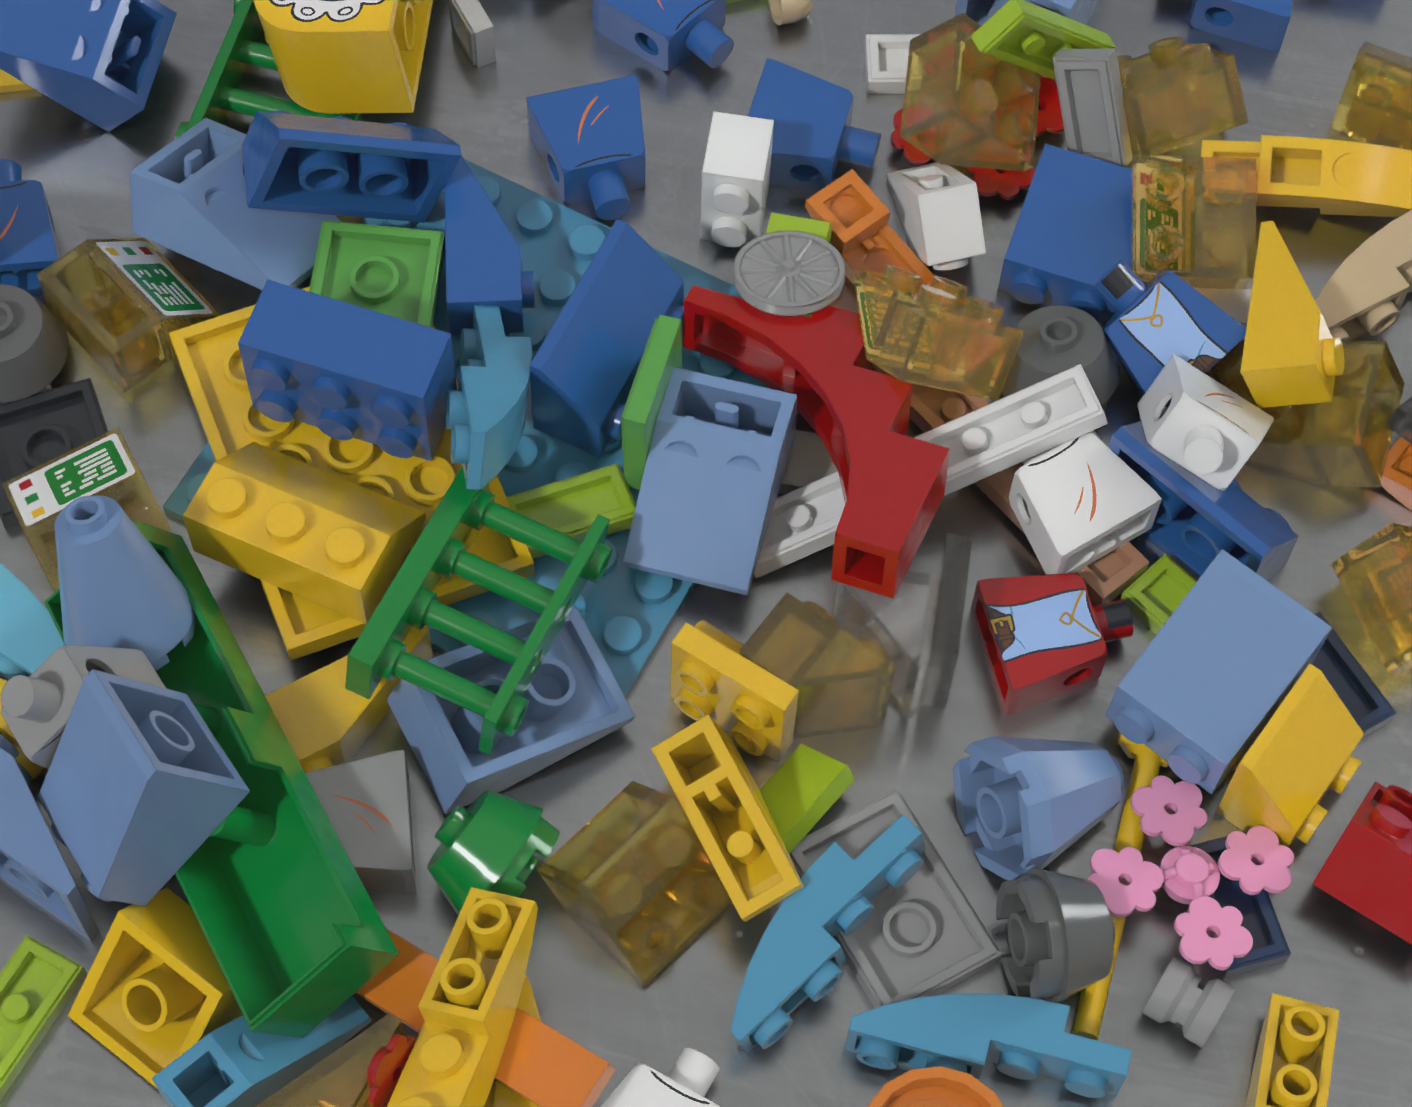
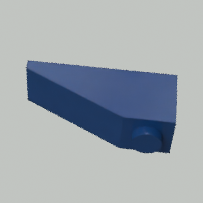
M461 156L444 187L446 299L451 335L461 334L462 328L472 329L474 305L499 306L504 332H524L523 308H535L534 271L521 270L520 246L465 159Z

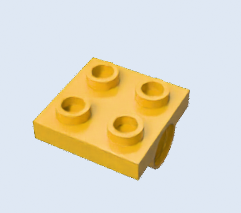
M700 620L694 627L686 622L671 642L670 696L674 698L676 706L684 714L696 721L709 714L723 729L729 732L732 741L742 750L755 756H761L764 753L779 763L793 743L799 690L753 663L754 649L706 620Z

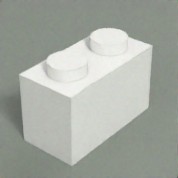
M713 111L702 170L700 239L714 241L725 247H739L761 236L769 191L774 120Z

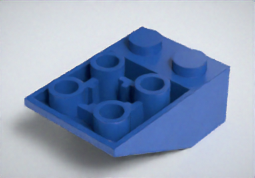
M0 0V69L110 132L144 110L177 13L157 0Z

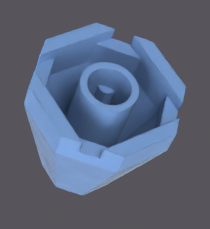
M991 736L970 743L964 751L970 756L958 760L953 767L957 819L965 835L977 831L984 847L974 850L981 866L1007 881L1017 880L1025 876L1031 868L1043 869L1111 813L1122 800L1121 790L1124 787V775L1119 762L1109 754L1108 750L1091 742Z

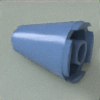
M100 495L83 496L73 500L59 513L54 525L65 645L139 649L145 653L156 671L170 662L167 653L181 640L184 647H186L193 637L197 615L190 604L187 592L180 580L118 502L110 497Z

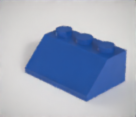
M281 110L272 112L257 111L242 144L248 208L425 223L462 156L460 145L435 128L415 127L402 122L385 124L354 121L342 116L324 118L294 115L288 111Z
M615 220L529 365L531 371L533 428L598 457L602 456L611 438L617 440L622 438L621 416L655 318H658L660 314L681 319V334L683 332L684 280L628 223L622 220Z
M1142 421L1122 426L1112 435L1109 448L1162 498L1152 528L1144 532L1143 535L1196 579L1201 577L1222 549L1268 582L1287 564L1299 536L1291 530L1288 522L1282 515L1273 509L1263 508L1243 492L1235 478L1225 491L1213 487L1155 450L1146 440Z

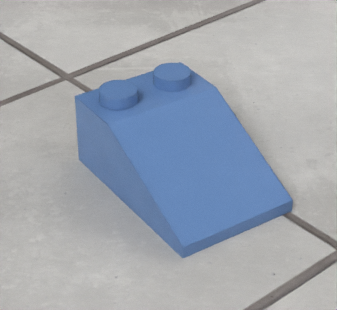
M576 605L571 609L523 698L529 700V704L518 730L513 737L502 734L491 755L478 750L484 717L402 679H399L387 698V702L445 814L453 811L458 805L464 807L473 803L486 790L499 793L632 722L636 717ZM539 619L504 632L527 641ZM470 645L426 660L495 693H498L513 666Z
M0 735V878L91 941L99 932V929L28 786L32 778L15 760L19 755L18 750L6 738Z

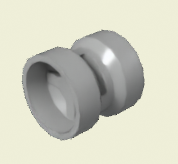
M1175 954L1142 1013L1159 1023L1170 1021L1176 1024L1178 1022L1183 1025L1184 1038L1203 1048L1236 989L1219 979L1210 980L1207 983L1201 980L1202 977L1196 974L1194 965Z

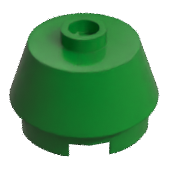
M486 790L467 810L458 805L448 815L434 836L441 843L431 857L427 869L458 916L471 887L519 897L527 886L523 883L539 859L534 853L537 852L542 857L547 858L560 834L557 828L541 817L543 808Z

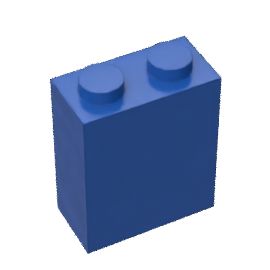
M1045 144L1004 258L997 291L1010 294L1018 301L1026 304L1062 305L1078 308L1090 314L1097 321L1105 323L1118 310L1097 289L1095 283L1121 260L1132 270L1135 261V170Z

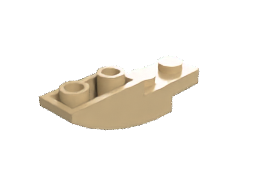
M1412 210L1388 223L1351 253L1329 278L1315 300L1332 338H1340L1343 349L1349 345L1351 340L1367 332L1371 336H1375L1386 331L1401 316L1399 310L1407 292H1412Z

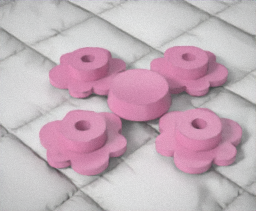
M1157 776L1152 780L1150 787L1138 788L1133 793L1130 801L1131 808L1138 816L1142 817L1140 828L1146 835L1153 837L1161 835L1168 844L1179 847L1173 848L1165 854L1160 868L1152 862L1143 861L1142 854L1133 847H1125L1119 853L1108 848L1099 849L1090 860V869L1093 874L1089 876L1088 880L1093 881L1098 886L1111 915L1118 918L1130 915L1134 908L1141 912L1150 911L1156 902L1154 893L1161 886L1165 893L1173 900L1182 904H1190L1188 913L1179 914L1174 922L1175 931L1182 936L1179 943V951L1182 957L1193 964H1203L1208 961L1213 968L1226 970L1231 966L1234 958H1242L1250 952L1253 946V938L1246 928L1240 926L1243 916L1237 908L1233 906L1221 908L1215 899L1209 897L1219 885L1220 872L1230 880L1239 881L1240 888L1246 894L1257 895L1262 889L1278 894L1286 891L1292 881V875L1288 868L1294 861V854L1287 846L1279 845L1278 837L1272 829L1259 825L1250 828L1247 834L1241 831L1229 833L1225 840L1227 850L1222 852L1217 865L1214 859L1205 851L1192 846H1184L1192 839L1194 830L1202 829L1208 819L1206 812L1200 808L1202 802L1200 789L1195 784L1186 781L1174 784L1166 776Z

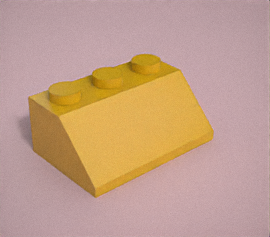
M253 441L214 462L184 512L183 519L193 551L367 624L425 522L426 514Z

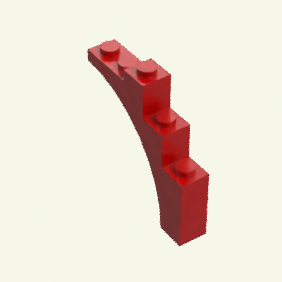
M693 285L684 299L683 347L726 362L761 381L770 389L796 394L797 411L822 439L839 473L845 507L835 532L831 580L894 599L944 497L950 448L905 436L908 430L913 382L871 370L874 355L868 350L863 314L828 305L819 311L813 312L811 317L803 315H775L753 307L742 298Z

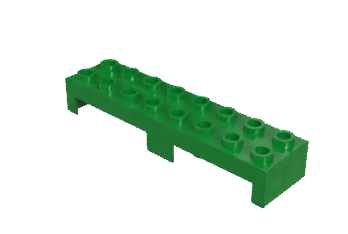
M131 519L183 584L190 604L197 615L192 639L186 647H184L181 640L168 652L167 656L170 662L156 670V673L166 689L188 695L250 790L175 874L252 1032L303 1038L399 955V952L183 537ZM58 588L44 603L64 642L60 589Z

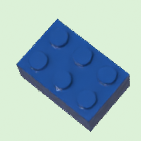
M267 279L238 342L253 408L258 409L262 414L275 421L290 422L293 419L316 426L323 433L335 439L350 440L351 438H356L376 444L386 453L398 458L415 456L432 461L446 428L445 406L447 391L457 390L451 333Z

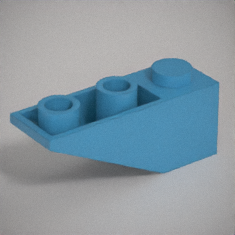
M353 996L349 997L303 1038L252 1032L244 1015L207 1034L156 1074L152 1080L168 1107H265L372 1020Z

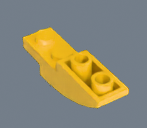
M1261 135V142L1202 140L1197 198L1199 204L1320 208V214L1400 217L1412 210V150L1361 142L1294 136Z
M471 887L419 1003L418 1008L425 1022L387 1107H484L510 1033L525 978L538 913L535 901Z
M1275 993L1271 994L1257 1048L1245 1107H1327L1340 1010Z

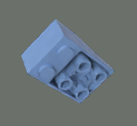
M204 118L130 171L132 233L260 290H263L267 279L296 288L309 278L313 273L322 220L342 222L335 215L248 208L242 144L246 134L208 118Z
M673 367L655 422L625 550L623 566L748 595L796 436L797 395Z

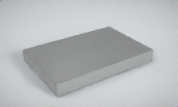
M898 788L807 835L789 854L801 878L807 869L834 841L854 860L902 814L922 832L926 850L920 855L924 862L919 870L899 888L895 889L889 884L871 901L874 906L873 912L855 931L844 935L840 930L833 936L841 945L847 964L874 1008L919 997L937 996L998 963L1002 956L998 946Z

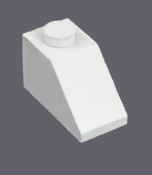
M943 161L886 173L888 186L910 249L927 266L932 265L935 270H952L967 265L968 257L986 253L976 182Z

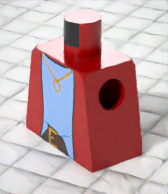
M1075 573L978 580L971 605L972 614L1006 716L1019 713L1094 682L1101 676L1108 656L1105 642L1133 636V620L1127 602L1124 599L1092 606L1083 578Z

